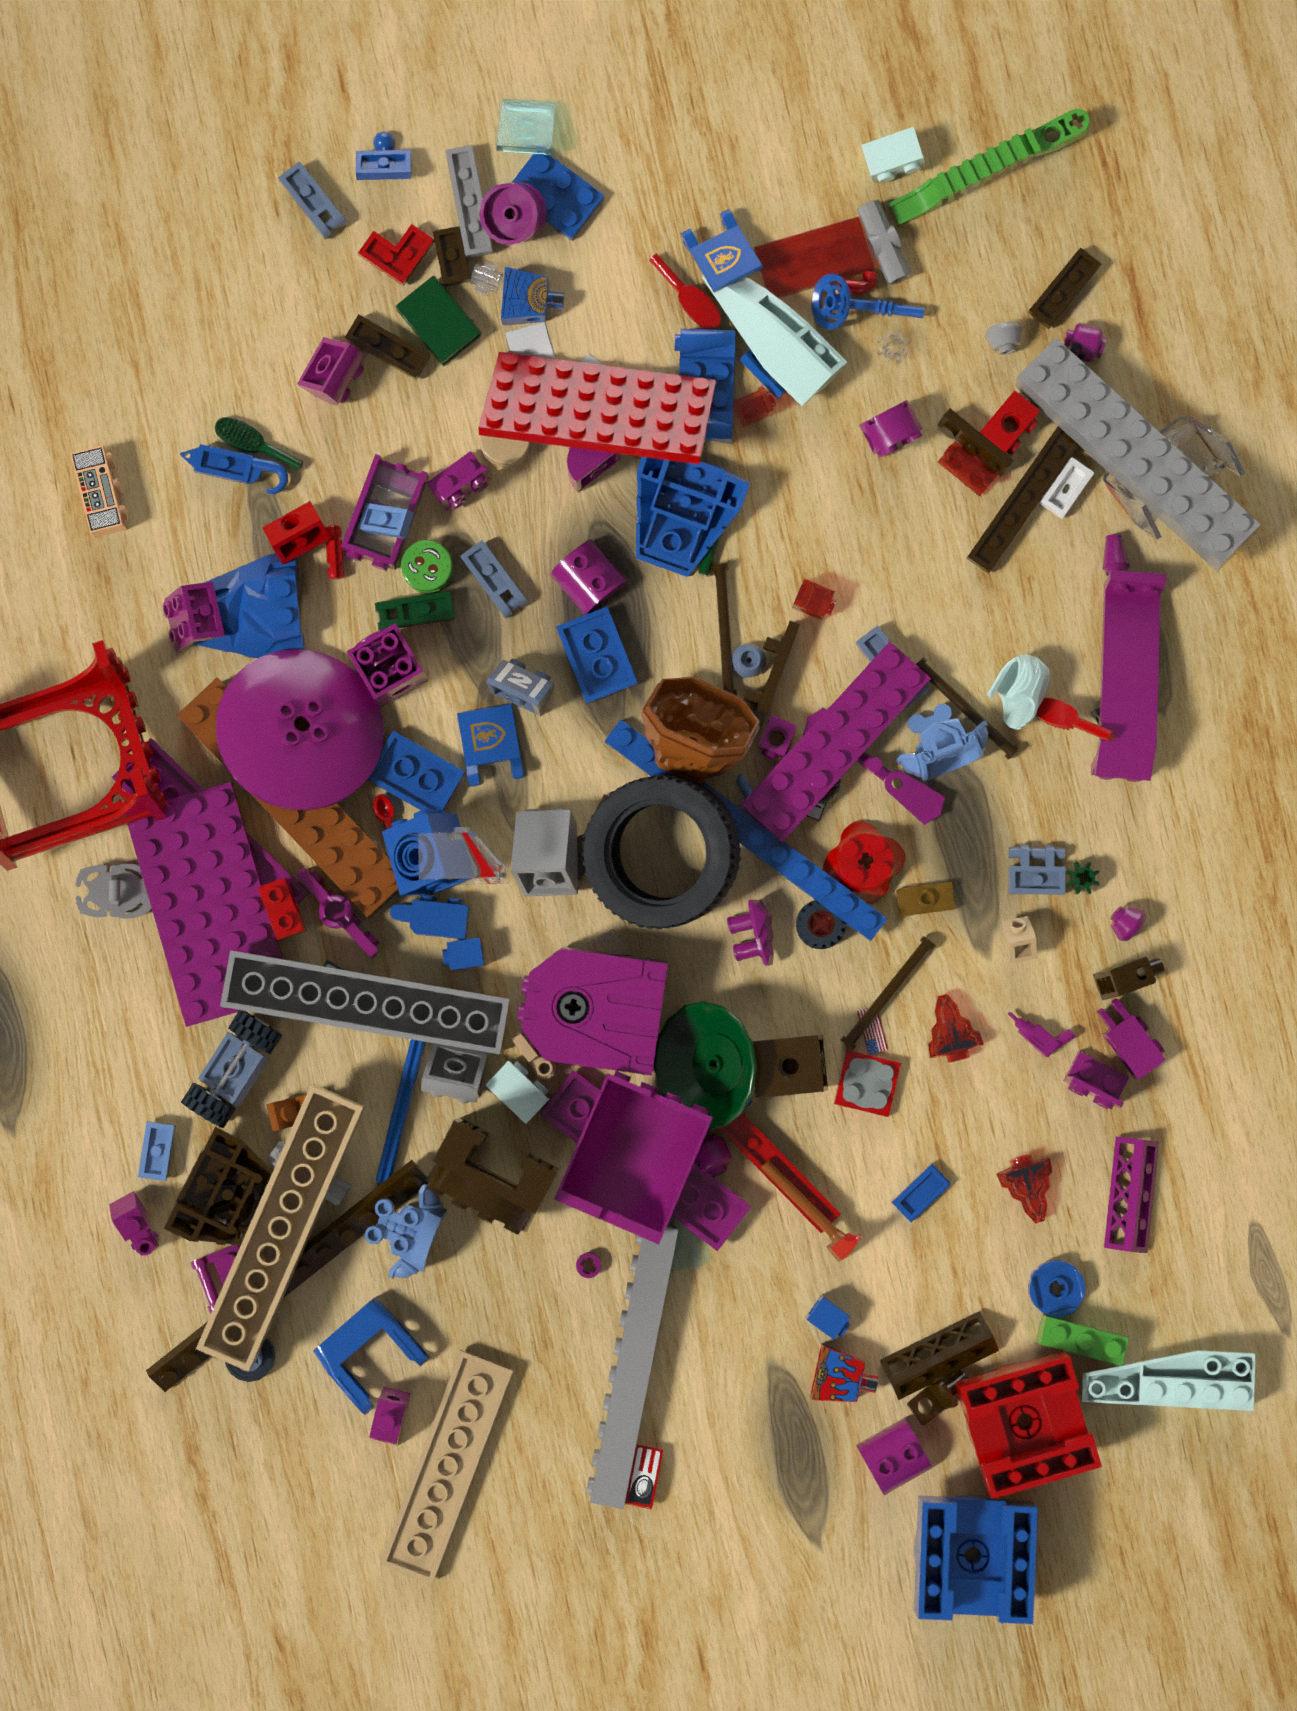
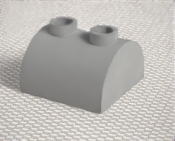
M433 1043L422 1077L421 1091L427 1092L433 1097L446 1096L455 1098L461 1103H476L488 1054Z

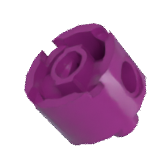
M908 400L859 425L873 454L877 453L879 458L898 449L896 443L901 441L902 445H905L923 436L920 431L922 427Z

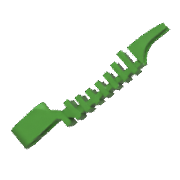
M1073 109L1036 129L1031 130L1029 128L1025 130L1023 135L1016 134L1012 136L1011 140L1007 142L1004 140L999 143V146L995 148L992 146L987 149V152L983 154L978 153L974 155L973 159H966L961 165L957 167L954 165L949 168V171L937 174V177L928 179L915 190L888 203L898 225L906 224L943 206L942 200L947 198L949 203L954 201L955 193L960 192L963 195L967 193V187L972 185L975 188L979 186V181L985 179V182L992 179L991 175L997 173L999 176L1004 173L1005 168L1009 167L1011 170L1017 167L1016 163L1019 161L1025 164L1033 156L1037 157L1059 151L1084 138L1089 132V115L1082 109ZM1073 120H1077L1079 123L1082 122V128L1078 129L1076 125L1073 126ZM1052 131L1060 135L1059 140L1053 143L1045 139L1046 134Z

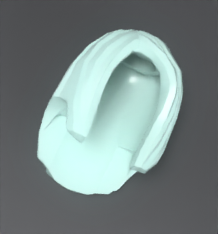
M1028 654L1017 655L1002 668L993 685L988 690L987 696L992 699L996 691H998L1003 702V721L1010 728L1020 730L1033 720L1038 707L1047 694L1051 682L1050 669L1038 657Z

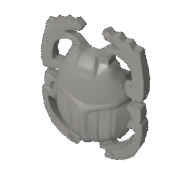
M126 863L110 866L111 873L106 872L107 866L104 865L80 869L75 885L77 887L81 886L83 880L84 885L89 889V894L84 898L83 903L80 896L75 898L80 913L92 917H107L106 910H111V917L128 919L145 915L150 911L151 905L148 894H146L147 891L143 878L140 879L135 874L125 871L126 868L131 869L142 876L139 865ZM91 873H100V876L96 879L87 881V877ZM87 901H91L99 906L100 910L90 909ZM138 904H143L140 909L132 913H125V911L134 909Z

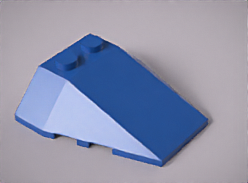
M642 457L637 469L636 559L688 577L741 510L750 482L728 469L703 460L700 461V464Z

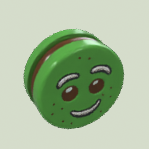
M422 540L412 544L405 551L401 561V569L406 582L412 589L420 593L431 594L441 591L448 585L453 576V561L448 550L440 543L432 540Z

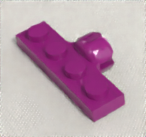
M304 867L296 874L321 902L319 917L326 926L334 929L344 928L372 959L381 952L377 948V945L380 943L370 931L365 934L358 926L361 921L353 913L352 905L346 898L337 895L332 889L327 892L321 885L324 879L314 869L309 872Z

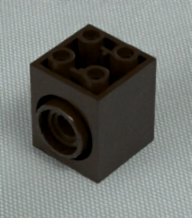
M823 1034L752 1041L757 1063L754 1087L756 1098L816 1093L828 1090ZM790 1058H794L799 1065L798 1071L795 1074L787 1069V1062Z

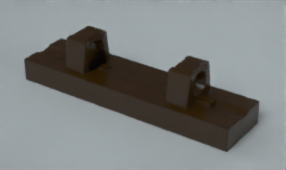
M789 621L781 641L770 637L766 638L763 649L777 655H775V661L765 689L763 688L762 690L763 693L748 689L744 697V701L757 705L755 716L760 721L758 724L760 731L800 624Z

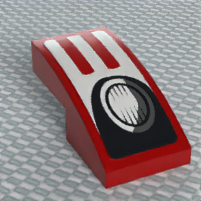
M636 1444L625 1499L626 1505L652 1510L663 1449Z

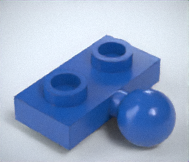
M382 131L375 135L373 145L376 151H356L357 180L411 179V150H393L395 140L389 132Z

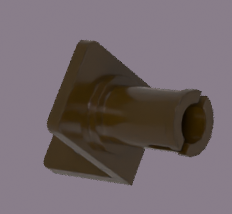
M960 1370L945 1383L937 1382L924 1388L907 1402V1406L920 1424L926 1425L944 1409L954 1408L959 1405L955 1399V1396L958 1394L955 1382L968 1379L969 1377ZM923 1398L929 1399L932 1403V1411L927 1415L922 1414L918 1409V1403Z

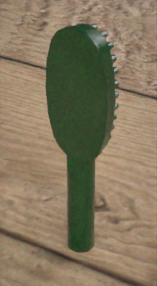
M222 417L215 424L217 436L238 450L248 453L260 451L298 471L303 466L304 461L265 442L262 434L245 422L234 418Z

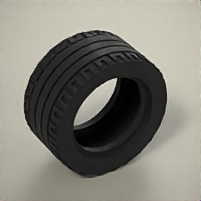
M664 775L633 780L616 788L607 798L603 799L601 805L597 806L595 813L590 817V823L587 824L588 828L584 834L586 838L585 842H583L584 852H582V856H584L583 866L586 869L585 875H588L589 878L588 883L592 886L593 893L597 894V899L604 904V907L606 909L609 908L612 911L611 913L619 916L621 920H626L630 924L647 927L648 929H668L685 925L713 910L732 888L739 871V862L741 861V839L738 834L739 830L735 825L736 821L718 795L712 793L713 791L707 789L704 785L692 780ZM668 805L683 811L694 820L703 835L706 847L703 871L697 882L681 896L663 898L642 891L632 883L622 866L620 842L623 832L630 820L641 810L649 806Z

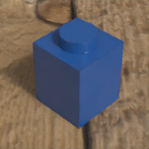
M480 937L446 942L447 949H442L444 965H450L451 971L485 966Z
M822 1295L805 1316L807 1321L833 1340L837 1335L842 1337L851 1325L847 1322L850 1316Z

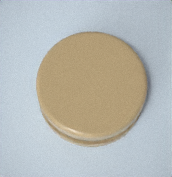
M481 435L479 437L481 450L485 458L499 467L518 465L527 457L531 447V442Z

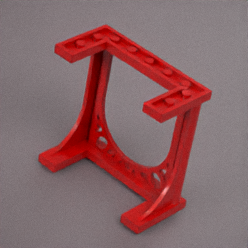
M103 640L92 643L95 658L91 665L79 675L53 687L0 704V731L54 713L77 711L95 716L104 722L115 735L120 750V768L113 787L99 803L86 811L9 836L0 806V865L6 871L18 868L17 860L149 816H153L156 821L167 818L165 808L169 807L164 792L160 791L157 784L161 782L157 767H152L150 758L154 757L149 741H144L142 734L146 732V727L142 717H137L135 710L136 707H139L138 700L134 691L130 692L128 683L132 682L127 667L123 666L121 658L117 657L114 648H108ZM95 697L93 706L87 707L84 702L92 701L91 698ZM106 697H114L115 704L113 708L107 713H101V702ZM118 714V719L121 722L114 724L113 717ZM123 741H129L127 746H122ZM132 763L135 764L132 765L134 770L128 773L127 766ZM132 780L136 793L130 794L125 792L122 788L123 782ZM116 795H120L123 799L127 800L122 802L119 799L116 803H113Z

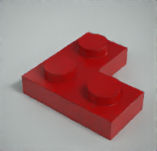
M411 224L396 246L373 231L359 250L358 255L404 286L435 241L425 232Z

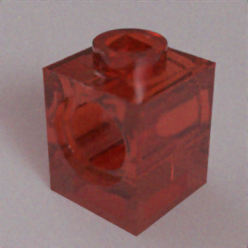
M804 579L792 608L823 620L825 614L831 616L837 600L832 599L835 591Z

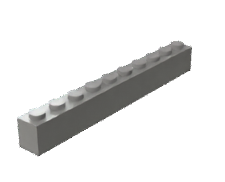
M667 1226L659 1245L640 1236L636 1237V1243L641 1244L639 1255L633 1254L630 1271L635 1272L633 1283H627L624 1298L630 1300L628 1311L622 1310L619 1327H624L623 1336L616 1339L614 1354L619 1355L617 1366L611 1365L608 1382L613 1383L611 1394H605L602 1409L608 1411L606 1422L600 1421L597 1438L602 1439L600 1450L595 1449L591 1466L597 1468L595 1478L589 1477L586 1494L591 1495L590 1503L624 1509L678 1235L677 1227Z

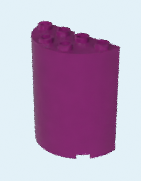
M615 1071L614 1075L607 1073L554 1200L659 1245L713 1117L708 1116L710 1110L694 1104L692 1109L682 1105L684 1100L673 1094L668 1093L666 1098L656 1094L658 1089L652 1085L641 1082V1085L637 1086L630 1083L631 1077L619 1071Z

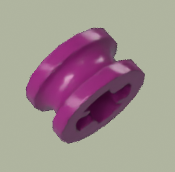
M583 1253L576 1261V1269L582 1277L593 1278L600 1272L601 1261L593 1253ZM587 1257L593 1258V1264L596 1266L594 1272L589 1270V1273H584L581 1261L583 1259L588 1261Z

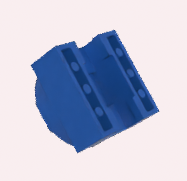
M918 1495L917 1534L914 1543L916 1565L914 1612L917 1618L953 1621V1614L998 1616L997 1621L999 1623L1033 1624L1038 1507L1029 1500L990 1499L980 1495H960L956 1497ZM973 1545L974 1548L978 1549V1556L973 1560H967L963 1554H965L967 1549L972 1548Z

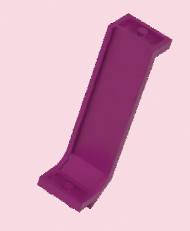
M1110 570L1104 583L1099 726L1114 731L1115 737L1111 742L1099 738L1097 753L1091 764V775H1095L1100 779L1122 778L1130 782L1151 781L1157 746L1160 595L1166 585V574Z

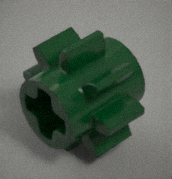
M1076 862L1074 863L1075 871H1066V874L1070 876V882H1067L1065 885H1072L1076 888L1074 891L1075 895H1078L1081 889H1084L1085 893L1089 895L1091 894V885H1100L1098 881H1095V875L1100 871H1092L1090 869L1091 862H1087L1082 868ZM1085 872V878L1089 880L1080 885V879L1077 878V875Z

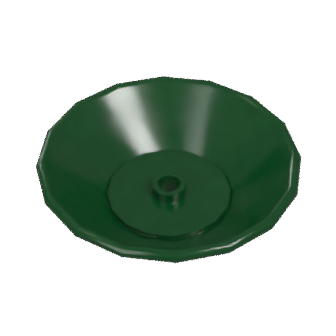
M701 1001L684 1005L667 1019L657 1038L654 1070L657 1087L661 1096L666 1098L667 1094L670 1093L684 1100L682 1105L691 1109L696 1104L710 1110L708 1116L713 1118L708 1130L726 1127L743 1113L754 1093L757 1063L753 1042L742 1021L724 1006Z

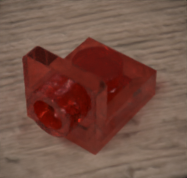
M763 385L758 387L757 391L733 401V407L742 428L773 416V407L776 406L771 391L766 392Z

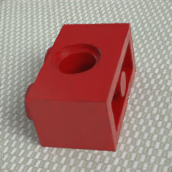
M1014 390L980 433L1003 452H1008L1012 455L1022 443L1018 438L1025 431L1029 434L1039 421L1036 417L1040 410ZM1007 420L1013 421L1017 425V430L1009 432L1004 428L1003 423Z
M311 501L262 527L283 565L331 539Z
M281 878L257 887L277 940L282 941L307 931L289 879Z

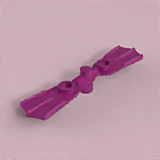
M824 707L807 717L803 736L826 712ZM865 752L859 757L857 762L864 766L869 773L876 775L882 781L885 780L884 784L887 792L923 825L941 815L942 805L945 800L944 796L904 772H891L882 765V761L879 758H872ZM900 779L902 787L895 789L892 786V781Z

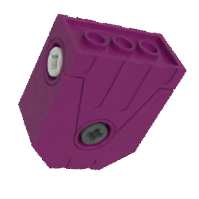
M563 946L529 972V976L525 975L523 977L521 993L526 994L525 1003L519 1005L517 1021L522 1022L521 1029L545 1061L652 1076L668 961ZM572 999H576L577 1005L581 1006L577 1008L576 1012H572L571 1007L567 1006Z

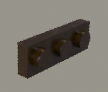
M1080 247L1029 309L1028 313L1050 329L1102 264Z
M360 314L357 315L345 336V340L416 381L430 359L428 353Z
M951 408L948 409L938 423L945 436L959 442L967 454L976 456L991 473H997L1001 477L1014 461Z

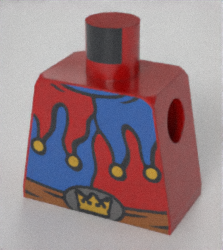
M821 1344L810 1398L819 1401L857 1402L860 1390L876 1393L879 1377L864 1373L865 1362L863 1360Z

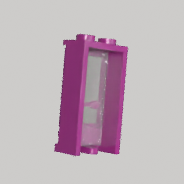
M375 454L341 545L342 550L347 552L346 557L361 562L362 558L372 561L373 567L383 571H387L388 567L396 569L406 539L365 533L358 529L366 503L408 509L414 513V519L426 483L429 480L427 472L422 471L420 474L411 471L404 464L397 463L395 465L383 461L380 455Z

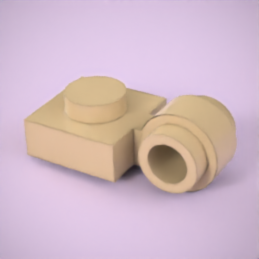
M520 1033L512 1040L532 1065L534 1073L538 1078L545 1080L555 1074V1063L545 1061L543 1057L540 1058L536 1053V1047L527 1036L524 1037ZM542 1063H547L550 1066V1070L546 1074L540 1072L539 1067Z

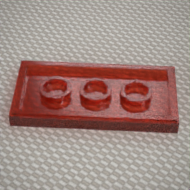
M859 216L754 247V252L763 267L760 269L765 289L777 298L815 288L818 281L827 274H837L846 279L863 274L866 270L874 271V265Z

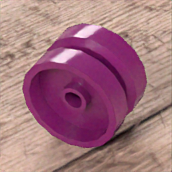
M516 181L496 185L489 190L481 201L479 216L481 226L490 238L497 243L512 245L530 241L539 235L546 223L547 208L539 190L528 183ZM515 211V217L511 215V212Z

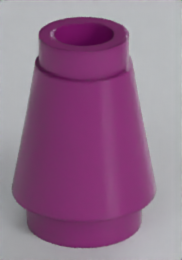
M1111 534L1106 536L1102 567L1106 572V576H1108L1110 570L1128 571L1130 563L1122 535Z

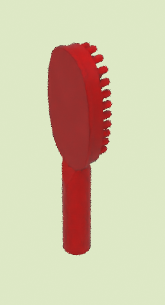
M657 253L654 254L649 261L679 293L678 300L687 315L703 329H716L720 325L721 315L710 298L695 286H686Z
M1044 698L1038 707L1036 717L1055 728L1058 727L1063 730H1070L1071 728L1073 730L1075 727L1108 742L1113 741L1115 737L1114 731L1078 717L1077 710L1063 701Z

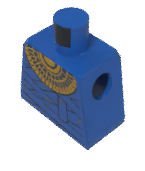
M505 267L501 309L502 325L545 322L547 308L563 309L564 292L549 291L548 277Z

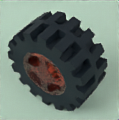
M816 900L803 906L796 919V930L799 938L807 946L814 949H827L836 945L842 939L846 929L845 922Z

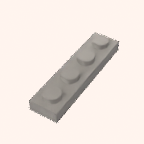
M468 145L447 149L445 152L466 259L493 254L490 237L481 226L479 216L480 205L483 199L473 147Z

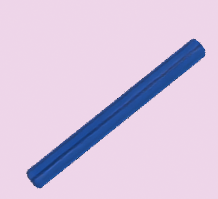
M410 1040L376 1175L378 1183H383L393 1175L426 1044L424 1041Z

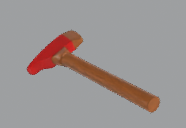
M769 1160L766 1161L761 1169L829 1236L833 1243L828 1244L827 1249L837 1261H842L857 1246L863 1235L845 1234L836 1228Z

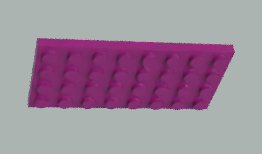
M233 782L167 800L169 807L165 808L167 816L165 819L156 821L153 816H149L127 824L186 1027L239 1011L238 1009L220 1007L230 950L283 959L279 941L276 939L257 888L262 886V882Z

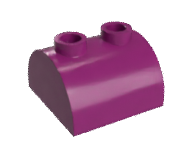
M323 337L297 385L332 405H338L339 402L343 403L350 395L348 386L352 379H358L363 373L364 366L361 363L365 356L349 343Z
M569 447L567 456L568 475L570 483L576 492L581 491L621 460V454Z
M593 539L584 542L574 549L550 574L583 615L593 612L628 583L626 578Z
M905 1417L856 1445L884 1496L933 1468Z

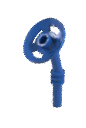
M837 274L823 276L816 284L812 296L814 318L819 326L827 330L839 328L845 322L850 309L872 311L876 315L881 313L882 316L888 314V317H891L892 314L921 319L924 317L925 308L895 304L893 300H890L888 303L887 299H884L882 302L880 298L877 301L851 298L848 284ZM837 281L842 285V287L839 285H832L831 282ZM825 290L828 294L824 301L825 308H822V295ZM835 290H839L840 294H836ZM836 310L837 314H833L832 311ZM826 318L837 319V322H829Z

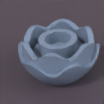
M747 643L735 649L732 656L733 669L741 677L758 676L764 670L766 656L759 646ZM751 658L752 661L748 663L746 659Z

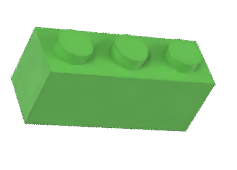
M1042 1314L1036 1342L1041 1345L1123 1366L1129 1338L1121 1334Z

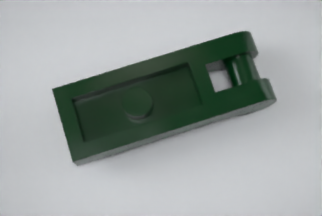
M450 591L382 601L374 604L375 612L379 613L380 622L377 623L378 630L388 628L395 623L398 628L455 620ZM397 609L398 618L391 619L389 611Z

